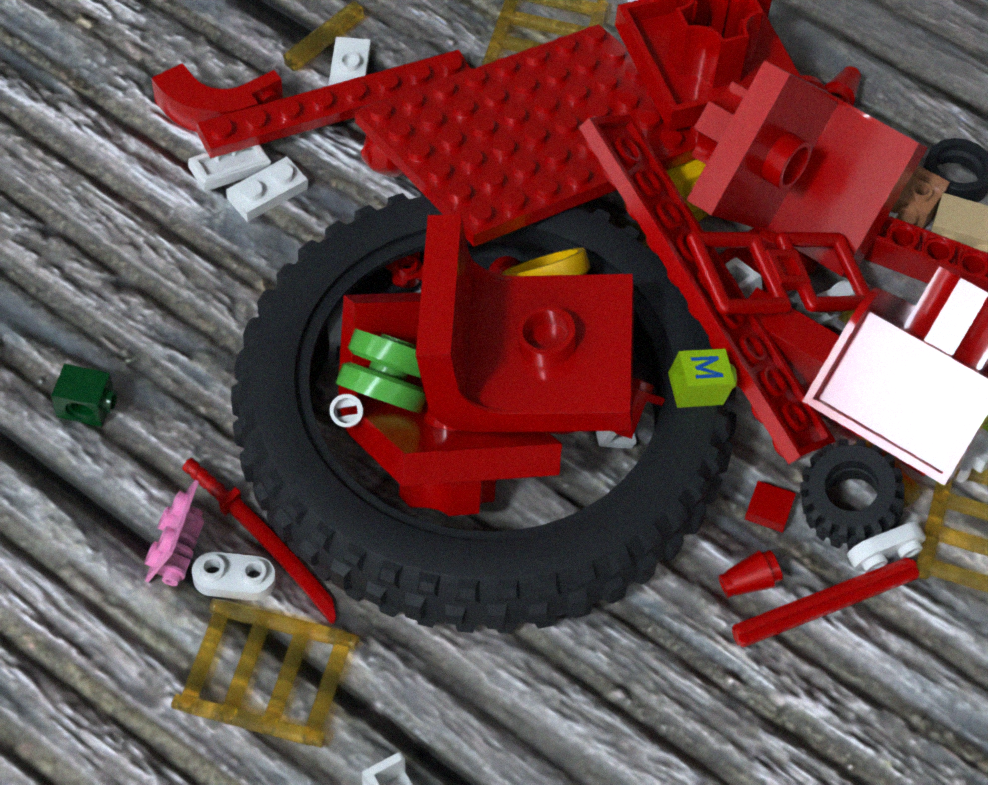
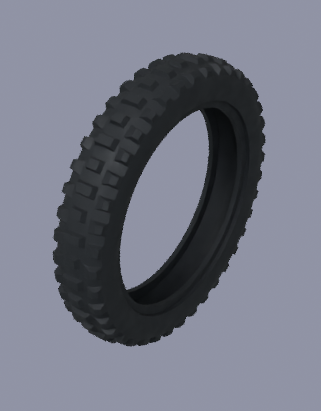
M401 193L388 197L387 206L376 210L371 205H367L355 211L354 221L349 224H345L340 220L331 224L325 229V239L319 243L310 240L298 249V261L295 264H284L276 274L277 286L274 289L265 290L257 301L259 316L253 317L247 323L243 333L244 349L239 352L235 363V379L239 382L231 387L232 413L238 417L233 422V432L236 446L244 448L240 453V463L245 480L253 482L254 497L261 510L267 511L266 518L273 529H275V532L283 542H288V547L297 557L303 558L308 564L313 566L314 573L324 581L331 580L332 584L345 591V595L356 601H361L366 597L367 601L378 605L379 611L383 614L395 617L402 611L405 612L406 618L417 620L418 625L433 628L438 620L446 622V624L455 625L458 632L473 633L477 625H486L487 629H497L498 633L513 632L518 623L528 622L529 624H535L538 629L553 626L557 616L565 614L569 618L577 619L590 614L593 604L603 599L613 604L624 598L627 586L633 582L641 585L646 583L654 576L656 565L662 559L666 561L673 560L683 547V536L685 534L697 533L704 523L707 511L705 505L715 502L721 489L723 480L718 474L727 472L733 450V444L727 439L734 436L737 414L731 411L736 396V386L730 392L724 405L677 408L668 372L678 352L712 349L709 343V336L701 323L689 312L688 302L683 294L669 280L667 269L658 254L643 244V233L631 225L621 228L613 224V215L604 210L598 209L592 214L581 209L580 204L475 247L467 240L468 250L472 259L486 270H489L491 264L496 259L503 256L514 257L523 263L558 251L584 247L591 267L585 275L633 274V356L643 372L646 382L655 385L652 393L665 398L663 406L652 403L654 433L646 450L634 468L606 495L578 512L544 525L519 530L491 532L468 531L429 523L402 513L380 501L361 487L343 469L322 438L312 406L317 381L326 362L322 336L323 328L332 313L343 301L344 295L404 293L422 286V280L411 288H402L394 285L391 271L385 267L417 252L420 253V261L423 265L428 215L443 214L423 193H421V197L408 199Z

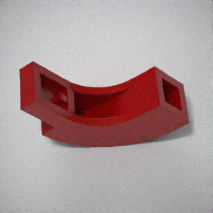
M183 63L151 78L156 104L172 121L194 132H197V122L283 98L282 79L275 70L241 86L228 89L212 88L202 84L190 73Z

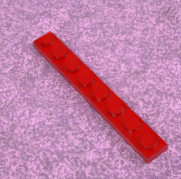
M458 49L197 122V133L211 159L354 118L355 111L460 74L471 68Z

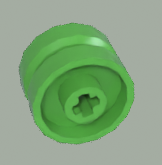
M355 328L348 349L352 354L370 360L369 368L352 362L343 363L336 384L383 402L422 414L427 401L424 388L406 382L408 374L421 378L415 356L416 345L382 333L379 337Z

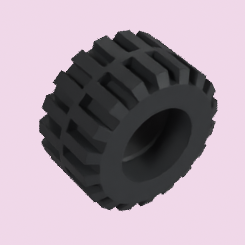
M848 439L839 440L840 447L833 448L831 443L824 446L823 455L820 456L815 453L810 458L811 466H805L802 473L803 482H800V493L806 522L810 529H816V536L822 541L826 537L829 538L831 546L839 548L841 543H846L848 550H851L856 544L897 528L899 516L903 514L904 483L900 467L895 468V459L890 453L883 456L882 448L875 444L871 449L867 448L866 440L857 439L856 445H849ZM859 479L870 484L877 492V497L868 507L862 510L846 511L836 507L829 500L828 494L837 483L843 480Z

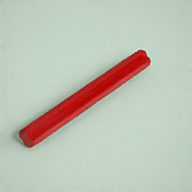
M906 557L734 624L732 627L733 638L737 645L747 647L917 580L920 575L917 563L914 559Z

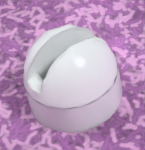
M351 394L337 396L330 405V416L341 427H353L363 417L364 409L362 403ZM357 406L358 414L338 417V409Z

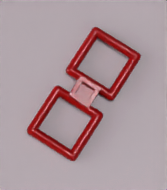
M690 232L686 237V243L717 312L722 315L786 313L791 309V302L786 291L797 290L808 312L855 311L870 292L844 235L839 232H779L774 237L777 249L767 250L760 235L756 232ZM794 247H832L855 296L817 297L808 273ZM707 248H749L771 298H729Z

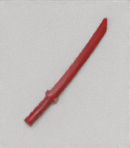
M194 458L188 459L184 463L182 470L189 474L194 481H199L198 484L219 502L220 512L225 516L230 513L249 531L300 586L331 624L335 623L336 615L333 599L291 550L241 500V491L236 487L231 491L225 488L224 484L217 481Z

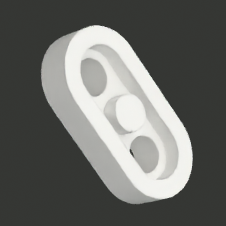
M910 522L860 542L847 553V557L855 571L864 570L867 573L885 566L888 560L900 556L903 559L915 556L923 549L921 544L926 540V536L918 522Z
M208 552L199 556L192 566L194 586L200 593L207 596L256 601L269 596L276 585L273 565L270 561L260 556ZM211 567L219 568V571L216 573L206 572ZM252 571H258L261 573L256 578H251L247 576L248 573Z

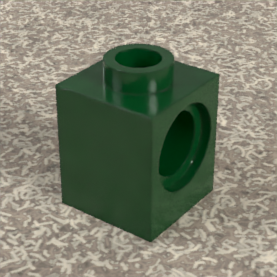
M64 363L51 398L56 417L102 427L107 413H113L116 407L118 392L113 389L110 373Z

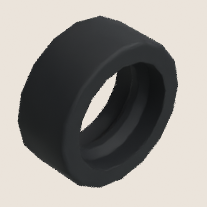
M959 138L941 140L931 147L923 168L950 182L946 194L977 203L981 201L988 191V152L977 143ZM944 163L961 164L974 172L978 180L970 183L952 181L946 178L937 166Z

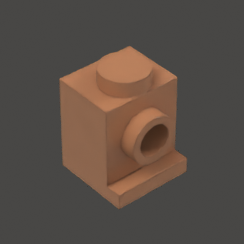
M918 165L891 212L898 214L897 219L924 229L935 215L941 196L947 192L950 182Z

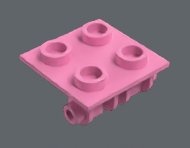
M195 480L186 492L179 491L172 506L165 508L157 529L163 532L159 541L152 543L144 562L145 565L150 566L145 579L146 582L149 583L155 574L163 576L162 581L170 586H177L179 581L185 579L190 559L193 556L192 549L197 545V539L205 522L202 518L203 512L198 508L190 507L199 481Z

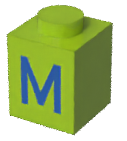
M726 349L679 351L668 372L677 408L724 405L737 382L736 369L733 364L729 363Z

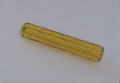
M356 1L350 2L284 53L283 62L285 66L289 67L292 71H297L334 42L336 37H340L364 18V8Z

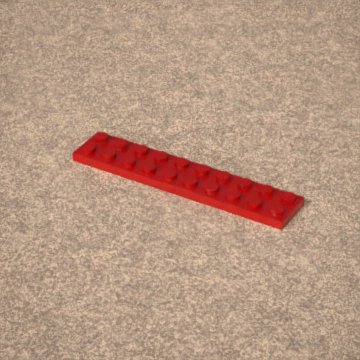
M631 114L588 118L579 126L585 137L587 148L599 159L605 169L607 180L613 187L617 188L625 201L628 214L638 222L646 235L648 246L654 253L658 254L666 267L669 280L679 288L688 302L689 312L701 323L706 331L712 349H726L729 363L733 364L736 369V386L742 389L750 402L755 418L763 423L773 439L772 443L776 452L785 458L789 465L823 451V447L830 443L832 445L836 443L817 410L802 402L806 395L804 389L756 314L722 315L717 312L686 243V237L690 232H704ZM707 248L728 297L746 298L715 248Z

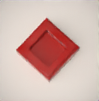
M757 481L744 520L783 533L796 493Z

